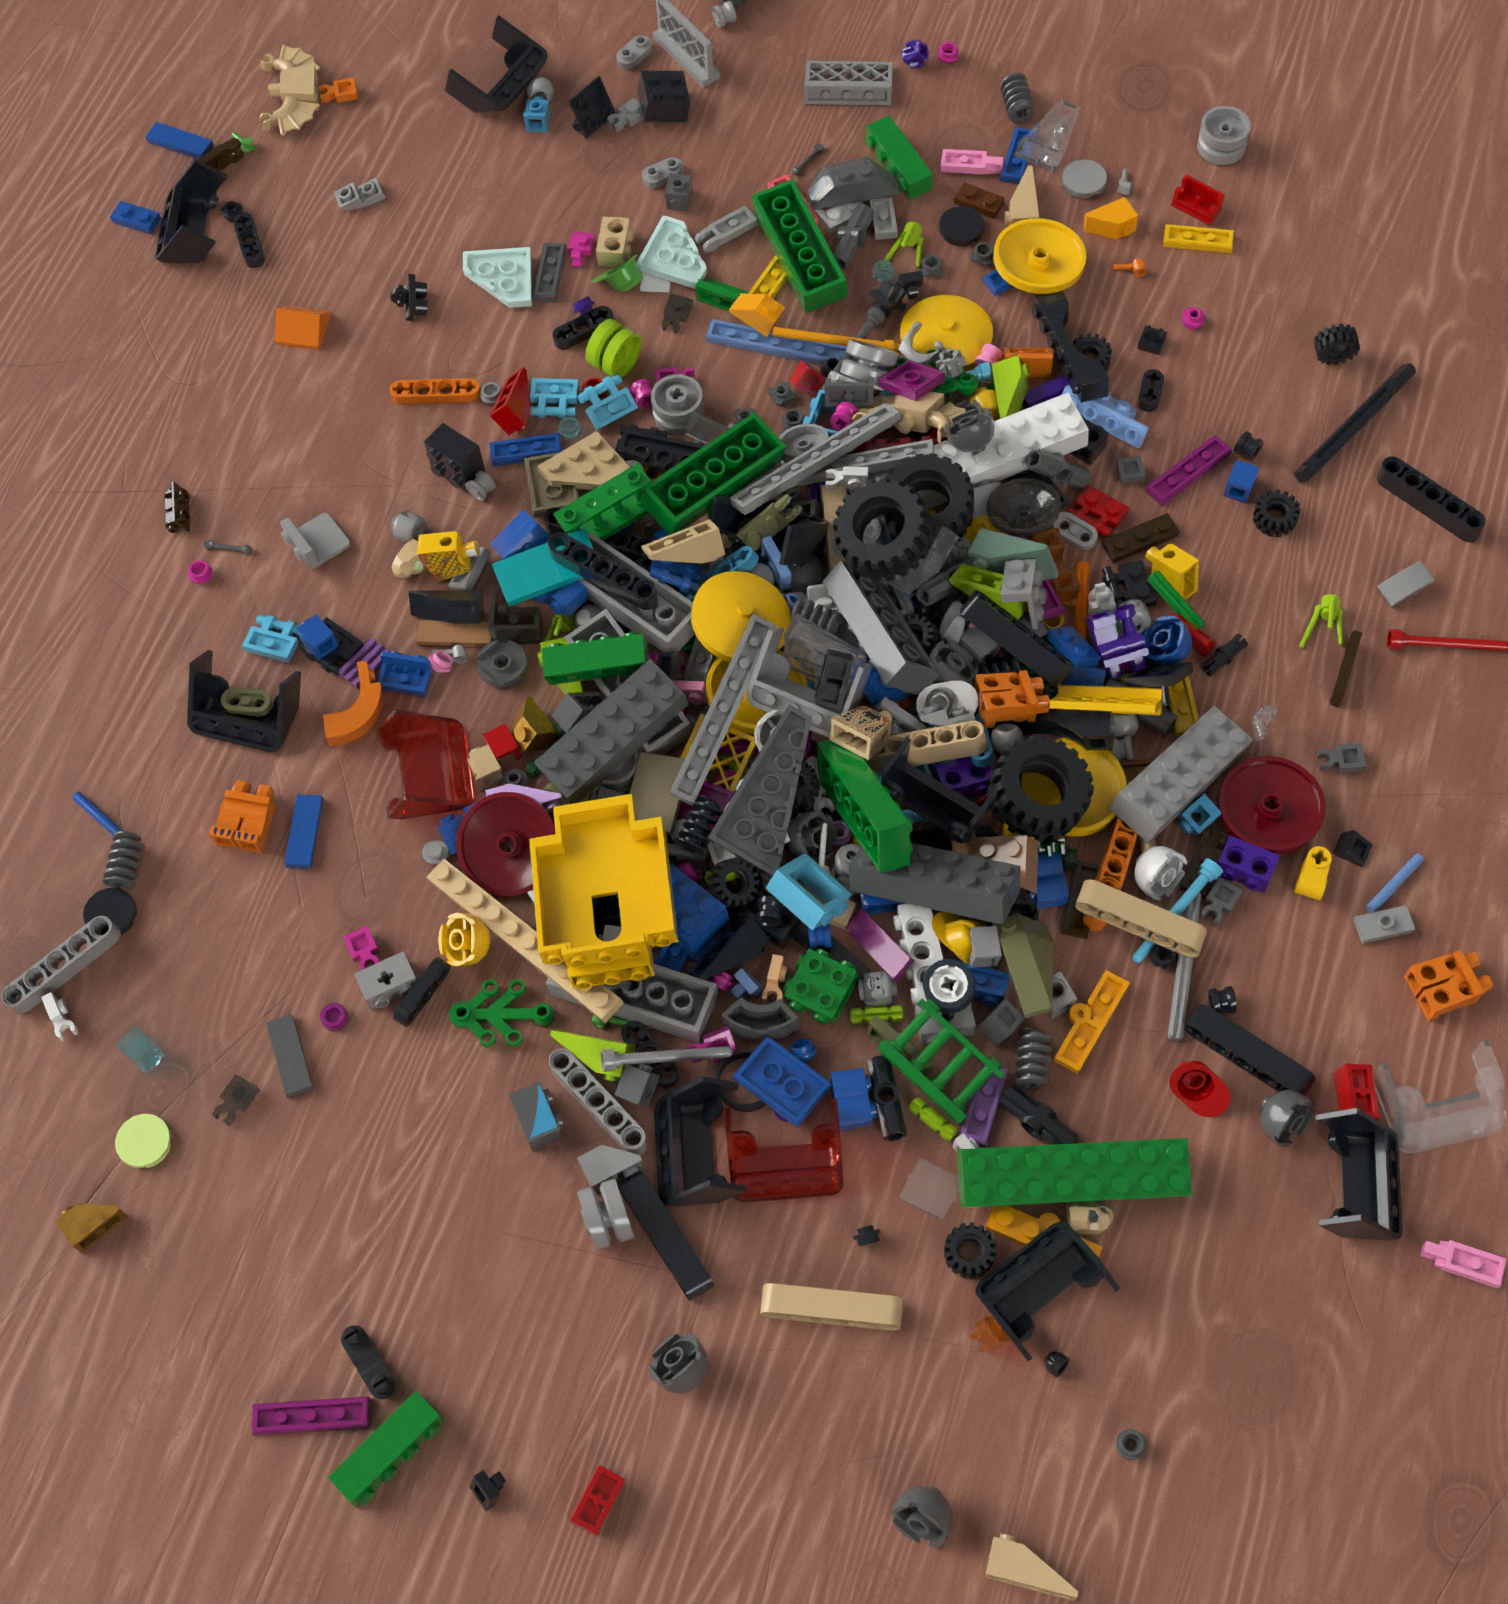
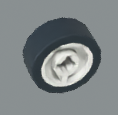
M954 959L939 960L926 971L923 979L926 1000H932L941 1009L940 1012L948 1014L960 1012L968 1007L974 998L976 987L973 973L962 962ZM952 982L954 984L953 991L944 988L945 983Z

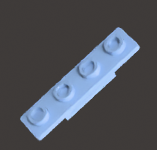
M1070 385L1064 388L1062 395L1069 393L1080 415L1086 420L1103 427L1109 434L1136 448L1142 446L1149 427L1134 419L1138 410L1131 407L1132 405L1129 402L1118 400L1108 392V397L1081 403L1077 395L1072 393Z

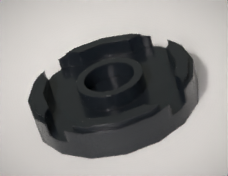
M957 206L948 209L941 216L939 223V232L944 237V240L955 246L970 245V242L978 241L984 229V220L981 214L967 206Z
M106 888L91 896L84 906V923L86 925L97 916H106L119 927L121 935H123L134 924L133 920L137 916L136 903L122 889ZM109 926L101 931V935L106 934Z

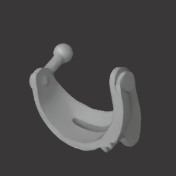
M916 321L903 338L899 350L907 359L927 366L937 361L939 354L946 348L941 341H936L935 348L938 350L933 353L920 354L914 351L913 338L922 327V323Z
M954 601L949 606L940 624V639L943 641L947 639V644L950 642L958 644L963 634L965 620L961 617L960 610L964 604L960 601Z

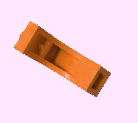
M367 660L357 662L360 680V694L357 701L345 711L323 715L325 736L329 747L347 744L360 738L373 727L380 716L384 699L383 689L380 682L376 683L374 668H369Z

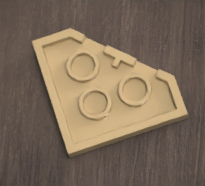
M597 431L538 465L539 473L552 487H562V484L575 485L576 489L587 490L595 489V487L602 485L630 468Z

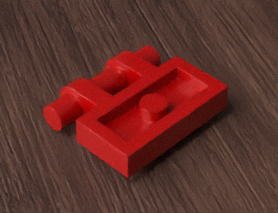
M1087 485L1075 501L1074 507L1079 510L1077 511L1070 507L1067 511L1092 525L1096 529L1098 536L1101 534L1108 538L1113 530L1107 527V525L1116 529L1128 514L1129 507ZM1088 515L1094 517L1095 519H1097V521L1088 517Z

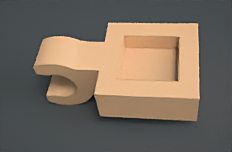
M775 954L772 956L767 985L762 993L763 1003L767 1002L769 995H776L777 1000L781 999L783 1001V994L779 986L780 982L785 983L788 967L784 966V956Z

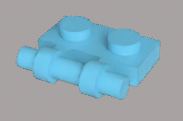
M618 374L611 378L608 376L602 379L600 384L594 387L589 386L584 389L583 393L577 395L581 404L588 400L591 402L592 406L586 408L585 411L596 431L638 409L627 387L618 391L616 385L622 383L621 377ZM608 391L610 396L600 401L598 395Z
M532 378L530 401L531 403H538V406H531L530 416H538V418L559 416V419L576 417V408L568 407V404H577L579 380ZM547 403H557L559 407H547Z
M258 615L256 624L262 626L261 628L251 626L242 645L243 650L290 663L299 644L298 639L292 636L295 634L299 635L296 628L300 625L291 620L287 622L277 620V617L272 615ZM274 629H277V630H281L282 632H281V633H277V632H273V630H274Z

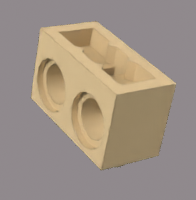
M602 217L596 248L598 267L615 268L624 264L626 259H630L631 246L629 243L634 240V228H630L629 218Z

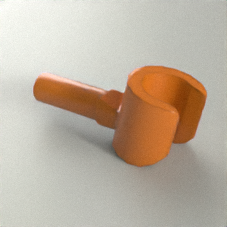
M1140 258L1128 264H1113V270H1133L1136 277L1146 275L1145 262Z

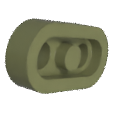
M234 687L227 689L221 696V703L225 711L235 715L260 717L268 714L273 706L269 694L264 690ZM235 701H239L237 705H232ZM264 703L263 706L257 707L258 704Z

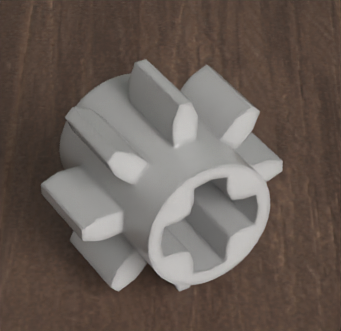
M953 348L943 350L939 354L940 360L935 361L937 369L944 372L945 376L949 378L959 376L963 373L962 366L967 365L961 351H956Z

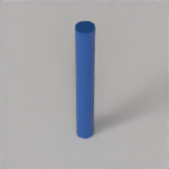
M81 792L74 793L72 799L114 836V833L123 831Z

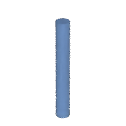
M1416 853L1366 905V909L1370 913L1376 912L1424 861V858Z

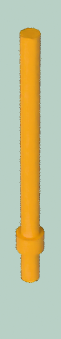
M773 327L772 336L842 346H847L849 339L901 353L899 350L900 344L894 343V340L876 341Z

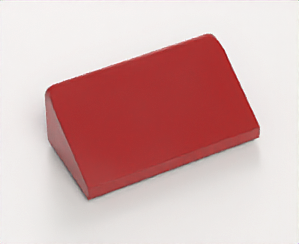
M1170 613L1168 615L1177 617L1188 627L1192 635V648L1203 657H1206L1216 645V641L1181 614Z

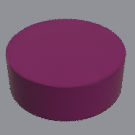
M331 1003L322 1009L320 1021L327 1030L339 1031L346 1026L348 1013L341 1004Z

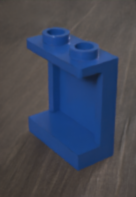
M523 509L490 545L503 559L547 543L551 536Z

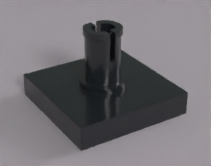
M1192 662L1167 665L1146 664L1145 669L1134 671L1125 678L1126 687L1162 688V706H1168L1172 704L1169 686L1176 685L1193 673Z

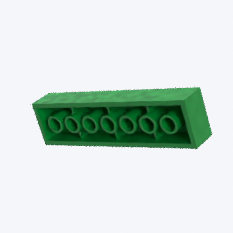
M1188 1138L956 1149L960 1207L1192 1196Z

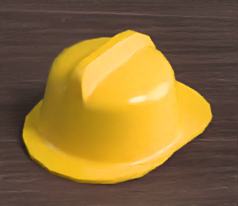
M939 912L932 919V929L936 937L953 951L959 959L969 964V957L972 952L969 931L971 928L983 926L973 919L964 920L947 912Z

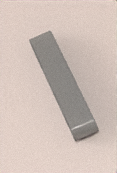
M106 916L93 918L6 986L1 994L3 1003L20 1014L30 1011L43 1001L42 996L53 993L112 947L121 936L119 927ZM109 926L106 934L101 935V931ZM87 943L86 949L82 952H79L80 947L83 944ZM66 960L65 965L58 969L59 963ZM44 977L43 982L36 986L37 981ZM22 994V997L19 1000V1002L14 1003L15 998L18 995Z
M563 1048L554 1050L549 1056V1066L554 1077L623 1151L640 1156L643 1155L648 1147L643 1128L571 1052ZM560 1061L569 1062L565 1068L559 1069L556 1067ZM583 1079L587 1081L583 1087H574V1083L578 1080ZM601 1098L605 1100L599 1107L591 1105L595 1099ZM619 1117L623 1119L622 1123L618 1126H611L609 1124L613 1118ZM632 1137L641 1138L640 1143L637 1145L627 1144L628 1140Z

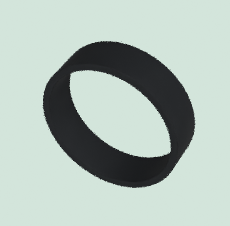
M738 1050L733 1052L730 1057L724 1058L717 1068L715 1078L720 1079L723 1070L731 1062L741 1058H749L754 1050ZM725 1095L722 1096V1101L725 1105L739 1112L757 1111L766 1105L761 1100L751 1104H739L731 1101Z

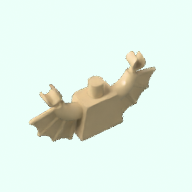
M283 44L279 59L274 60L271 54H265L264 60L261 61L262 70L271 71L274 67L281 71L280 83L268 84V91L270 97H281L283 102L282 106L274 111L272 115L269 113H262L260 115L259 124H262L264 131L272 129L273 121L278 122L282 136L291 130H300L305 122L313 119L314 111L319 110V77L317 70L320 69V66L314 62V56L304 53L301 47L290 48Z
M928 392L917 401L898 394L891 396L878 395L874 397L873 406L857 407L859 412L853 415L852 420L855 422L886 403L900 412L901 420L895 423L894 427L901 433L908 434L910 431L925 433L931 427H935L938 429V442L941 443V438L947 437L944 426L947 424L950 427L953 424L952 419L965 412L966 409L956 407L952 402L944 405V394Z

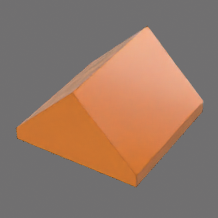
M290 305L276 308L275 343L319 350L332 315L331 311Z
M1003 347V360L1019 355L1022 363H1027L1030 371V377H1027V379L1051 378L1053 352L1050 348Z

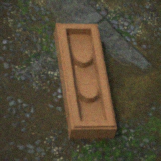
M420 620L417 643L418 646L453 647L461 645L462 647L484 648L493 640L494 624L493 622L453 624L443 621Z

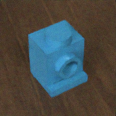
M540 96L527 99L526 109L523 114L526 131L548 132L551 114L549 100H545ZM532 119H540L541 122H532Z
M1203 794L1177 816L1180 820L1178 826L1187 835L1190 833L1194 836L1198 835L1221 815V811ZM1192 813L1198 815V822L1191 818Z

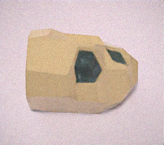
M415 539L406 543L393 561L392 571L399 579L419 574L426 568L417 555L418 541Z
M1096 1202L1067 1203V1223L1077 1235L1099 1234L1105 1231L1113 1220V1212L1106 1205Z

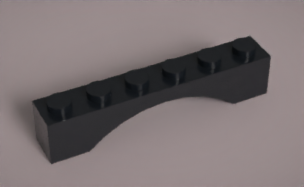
M1063 291L1050 294H1036L1034 305H1032L1033 317L1038 319L1041 333H1045L1049 348H1053L1056 362L1061 364L1065 379H1069L1072 393L1077 395L1081 403L1108 397L1109 377L1102 364L1080 353L1065 334L1064 328L1068 322L1069 302Z
M1049 709L1048 713L1036 714L1035 722H1027V720L1022 722H1015L1013 720L995 722V727L1003 723L1014 724L1021 729L1023 735L1051 734L1063 737L1079 744L1085 750H1113L1115 721L1112 711ZM995 727L987 728L989 737H991L992 730Z

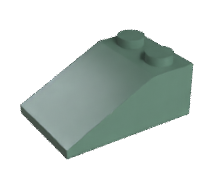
M981 528L968 550L974 567L1004 575L1005 562L1017 559H1036L1038 569H1042L1043 580L1054 579L1059 575L1048 545Z

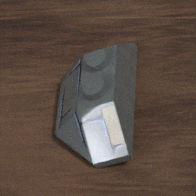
M869 157L825 164L807 191L812 211L900 194L895 175Z

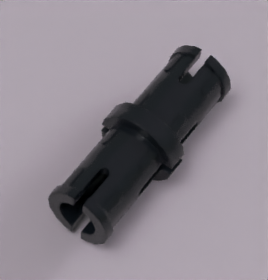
M1236 634L1224 646H1219L1215 650V654L1201 664L1202 671L1205 672L1209 669L1210 671L1206 675L1211 677L1225 664L1229 665L1233 657L1248 646L1246 639L1243 638L1239 642L1242 635Z

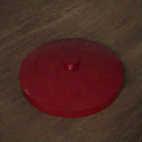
M1260 756L1238 764L1225 777L1218 795V809L1221 811L1220 819L1227 832L1235 838L1277 855L1290 853L1307 845L1318 833L1325 816V798L1317 780L1301 765L1281 757Z
M499 792L482 798L467 811L458 829L456 848L462 870L469 879L489 894L503 897L526 894L528 891L533 890L529 839L555 835L554 818L539 801L522 793Z

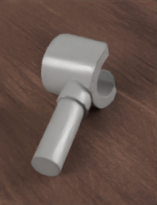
M1124 168L1117 192L1128 196L1132 188V182L1127 181L1128 169Z
M455 645L452 649L442 650L451 657L453 656L454 663L463 664L467 662V652L464 651L461 645Z

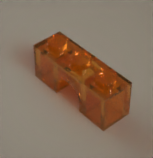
M1059 529L1035 531L1031 541L1048 545L1059 572L1057 578L1049 579L1063 607L1074 605L1081 587L1074 568H1064L1063 553L1065 545Z

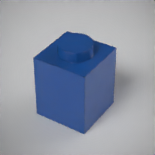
M1236 460L1227 481L1224 496L1247 504L1260 467Z
M317 614L303 621L296 628L301 641L318 660L339 646L334 633Z

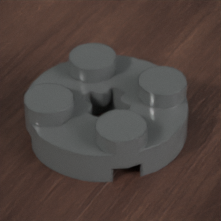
M499 640L487 644L478 655L477 667L480 677L485 683L496 687L498 690H505L509 686L518 683L528 671L525 652L520 645L513 641H508V643H500ZM498 661H508L507 666L503 668L498 667Z

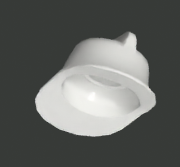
M962 680L932 684L925 687L919 693L916 709L918 712H921L923 707L927 705L938 704V707L943 706L946 709L947 715L951 714V710L960 707H966V710L970 709L975 713L978 706V695L969 683Z

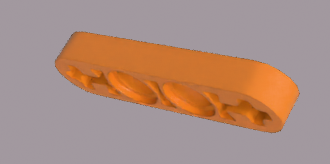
M472 378L399 380L393 382L389 388L391 398L397 404L474 402L480 398L481 391L478 381ZM449 387L453 389L449 394L441 393L444 388ZM422 388L430 390L425 395L418 394V391Z

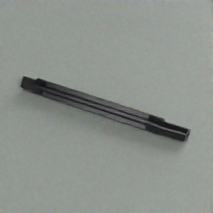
M1411 363L1401 365L1294 472L1299 483L1308 482L1416 373V369Z

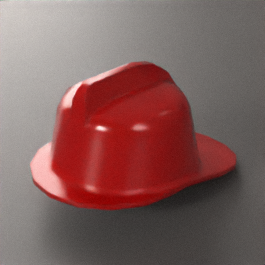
M1195 1060L1182 1061L1179 1067L1172 1072L1169 1080L1172 1092L1196 1114L1204 1117H1215L1224 1113L1229 1107L1231 1097L1228 1087L1203 1062Z

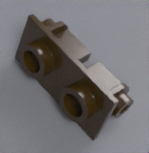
M173 481L171 482L172 488L167 489V492L164 494L165 510L168 512L165 514V527L170 533H176L180 528L190 532L189 492Z

